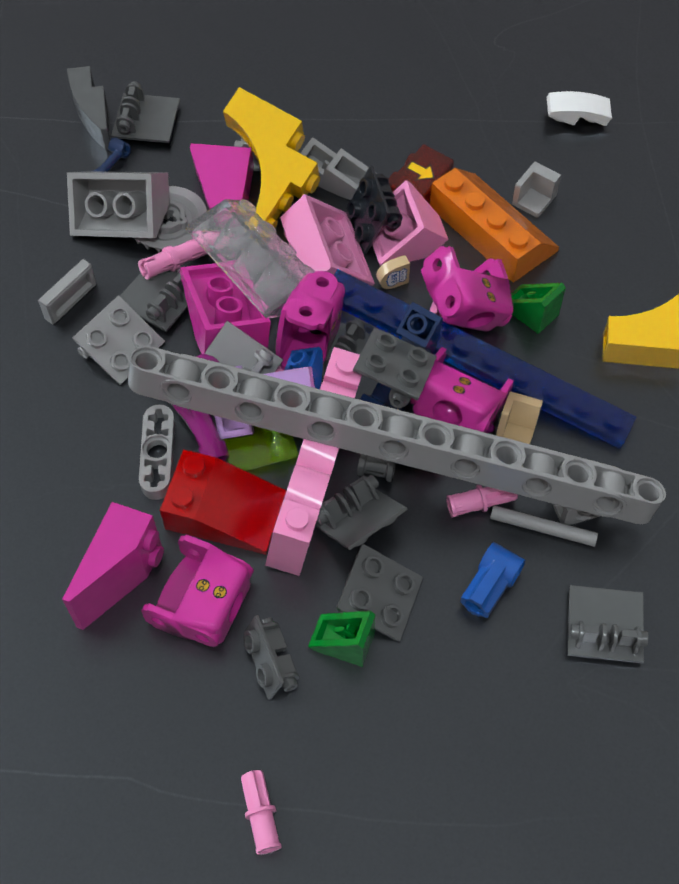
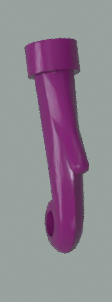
M208 354L195 356L219 363L214 356ZM172 404L173 408L183 417L193 432L200 447L198 449L199 453L217 457L223 461L230 457L226 443L221 440L210 414L191 409L188 410L187 408Z

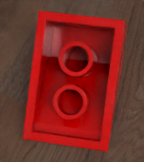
M183 449L160 508V514L166 530L266 555L286 490L217 457Z

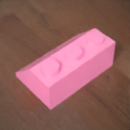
M304 194L280 217L284 228V235L289 242L293 253L292 257L297 264L301 280L307 273L326 271L333 274L337 281L344 285L345 294L371 288L375 284L360 244L355 239V231L346 212Z

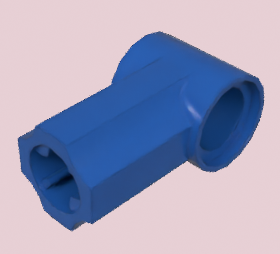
M493 542L485 552L478 566L479 571L463 593L460 603L466 607L467 611L477 617L488 618L506 588H511L517 580L526 560Z

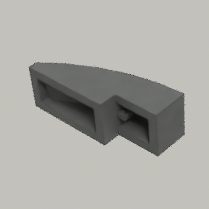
M90 66L67 68L69 85L79 118L94 140L105 150H109L108 146L111 135L109 110L104 86L94 85Z

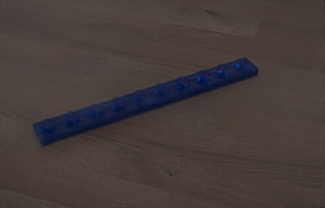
M337 269L334 276L345 287L342 310L402 339L403 336L396 333L410 305ZM444 321L442 322L435 354L441 347L447 349L445 362L499 389H502L509 378L514 381L511 392L542 400L541 410L621 449L637 418L636 416Z

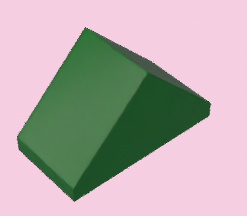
M564 284L520 285L511 293L513 303L512 315L539 334L559 316L566 289Z
M372 611L320 614L308 647L313 651L363 667L375 634L376 614Z

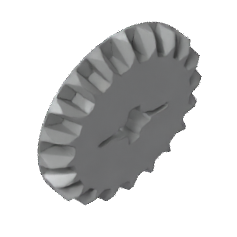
M169 186V206L164 219L168 220L170 217H173L174 222L168 221L166 224L162 222L156 238H135L137 244H144L147 250L155 248L159 253L166 246L174 247L203 235V229L207 227L208 217L203 200L191 190Z

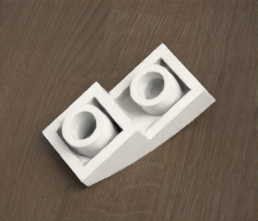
M574 91L552 92L547 96L548 116L556 121L575 125L581 117L588 122L607 126L612 119L609 98Z

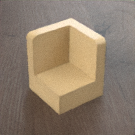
M510 391L501 414L496 435L530 444L543 401Z

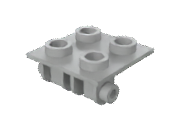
M119 295L72 337L80 346L77 349L79 354L85 359L91 356L119 385L129 376L130 354L134 349L142 346L159 348L165 343V340Z
M226 321L204 353L214 356L221 364L229 366L242 365L244 370L260 374L275 372L283 361L282 358L229 321Z

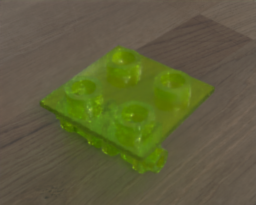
M253 426V434L222 439L225 441L230 455L228 458L229 463L245 471L296 458L299 455L293 436Z

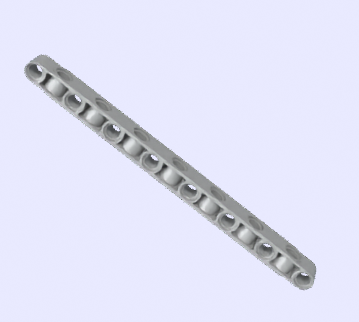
M150 346L138 347L130 354L129 388L139 395L166 401L179 407L635 524L648 523L666 497L665 488L658 480L604 463L191 355L178 354Z

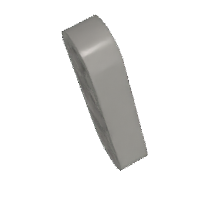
M160 404L151 406L145 411L142 425L139 483L143 494L152 500H159L165 497L173 477L176 431L174 414L169 407ZM158 418H164V421L161 423L162 434H157L155 423H157ZM156 445H162L167 448L165 455L160 458L150 457L148 452ZM153 469H158L161 479L157 487H151L150 484L154 480Z

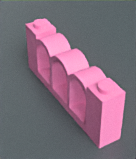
M334 347L320 389L355 398L362 374L353 371V368L360 355ZM303 439L297 462L273 530L265 566L300 576L339 448Z

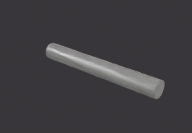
M494 505L490 516L492 520L595 547L598 533Z

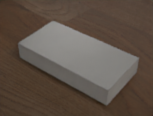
M82 259L38 300L45 320L52 325L97 284L92 265Z

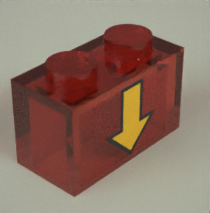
M423 144L416 153H411L408 156L405 165L398 172H394L390 176L389 184L391 190H396L407 180L430 204L432 182L451 171L454 160Z

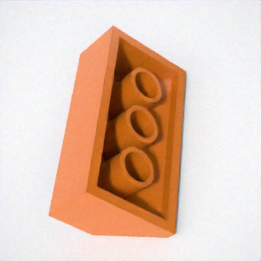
M454 168L432 182L430 206L487 260L490 258L501 259L508 279L513 283L559 251L557 244L475 173Z

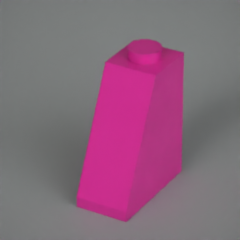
M191 143L190 151L213 224L224 228L244 227L254 170L251 148Z

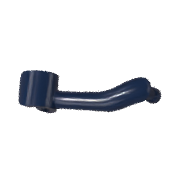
M112 138L108 146L112 154L100 167L93 171L109 172L120 158L125 159L130 155L131 146L119 138Z

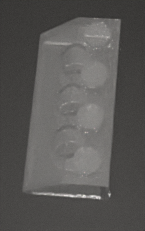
M225 199L190 222L185 228L265 318L280 317L281 310L291 292L307 273L315 272L313 268L304 264L296 256V250L288 243L283 242L276 234L274 226L264 221L256 213V207L245 199Z

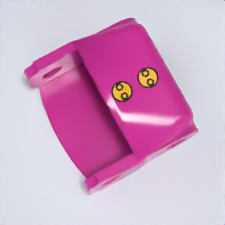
M440 246L424 260V267L421 269L427 291L447 324L487 332L496 326H505L510 321L513 313V303L509 279L501 259L490 258L474 271L460 268L453 247ZM439 260L442 262L441 267L437 266Z
M326 271L307 273L291 292L283 306L276 339V355L283 359L280 365L282 370L285 369L292 350L320 347L323 351L324 364L340 327L345 295L344 285L338 282L333 274ZM317 329L320 330L322 333L313 334L310 331Z
M441 347L435 354L437 358L419 399H410V403L414 405V414L486 433L500 415L514 381L508 378L502 389L498 390L443 364L447 349Z
M186 534L178 540L180 552L185 555V558L179 563L168 579L157 605L145 604L141 611L145 621L154 628L180 638L195 640L204 645L216 647L224 641L249 591L250 578L254 570L245 561L223 552L210 543Z

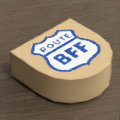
M406 255L391 259L380 266L376 277L381 287L392 289L409 283L410 262Z

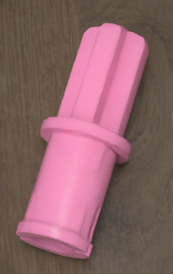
M476 485L473 490L447 495L446 502L449 513L453 518L473 511L481 510L482 512H487L488 507L517 500L518 494L491 487L482 488L481 485Z
M249 771L241 777L248 809L245 813V818L250 820L256 854H268L282 848L273 813L276 812V807L270 803L263 771Z

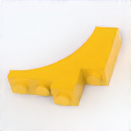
M239 87L223 110L227 127L234 130L248 144L261 169L260 195L254 214L247 225L250 239L261 245L265 237H270L277 226L276 220L282 211L286 212L290 208L294 196L300 199L304 194L313 193L319 185L320 176L318 163L297 152L305 140L302 121Z
M679 294L665 304L646 312L627 316H609L603 333V362L679 369Z

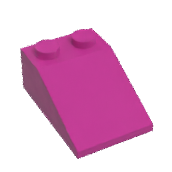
M243 260L180 267V275L193 332L201 354L206 352L226 321H229L268 349L271 321Z
M114 502L111 503L62 598L77 628L84 630L147 579L152 567H157L160 564L164 547H162L153 515Z

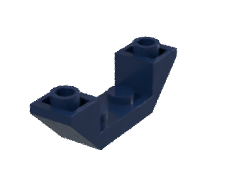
M412 302L396 333L403 336L401 340L423 348L434 355L443 318ZM379 382L371 395L363 393L360 398L363 401L404 411L406 407H393L389 400V393L392 388Z

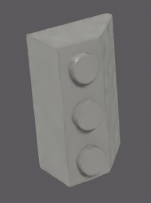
M67 172L70 236L157 237L169 206L168 172Z

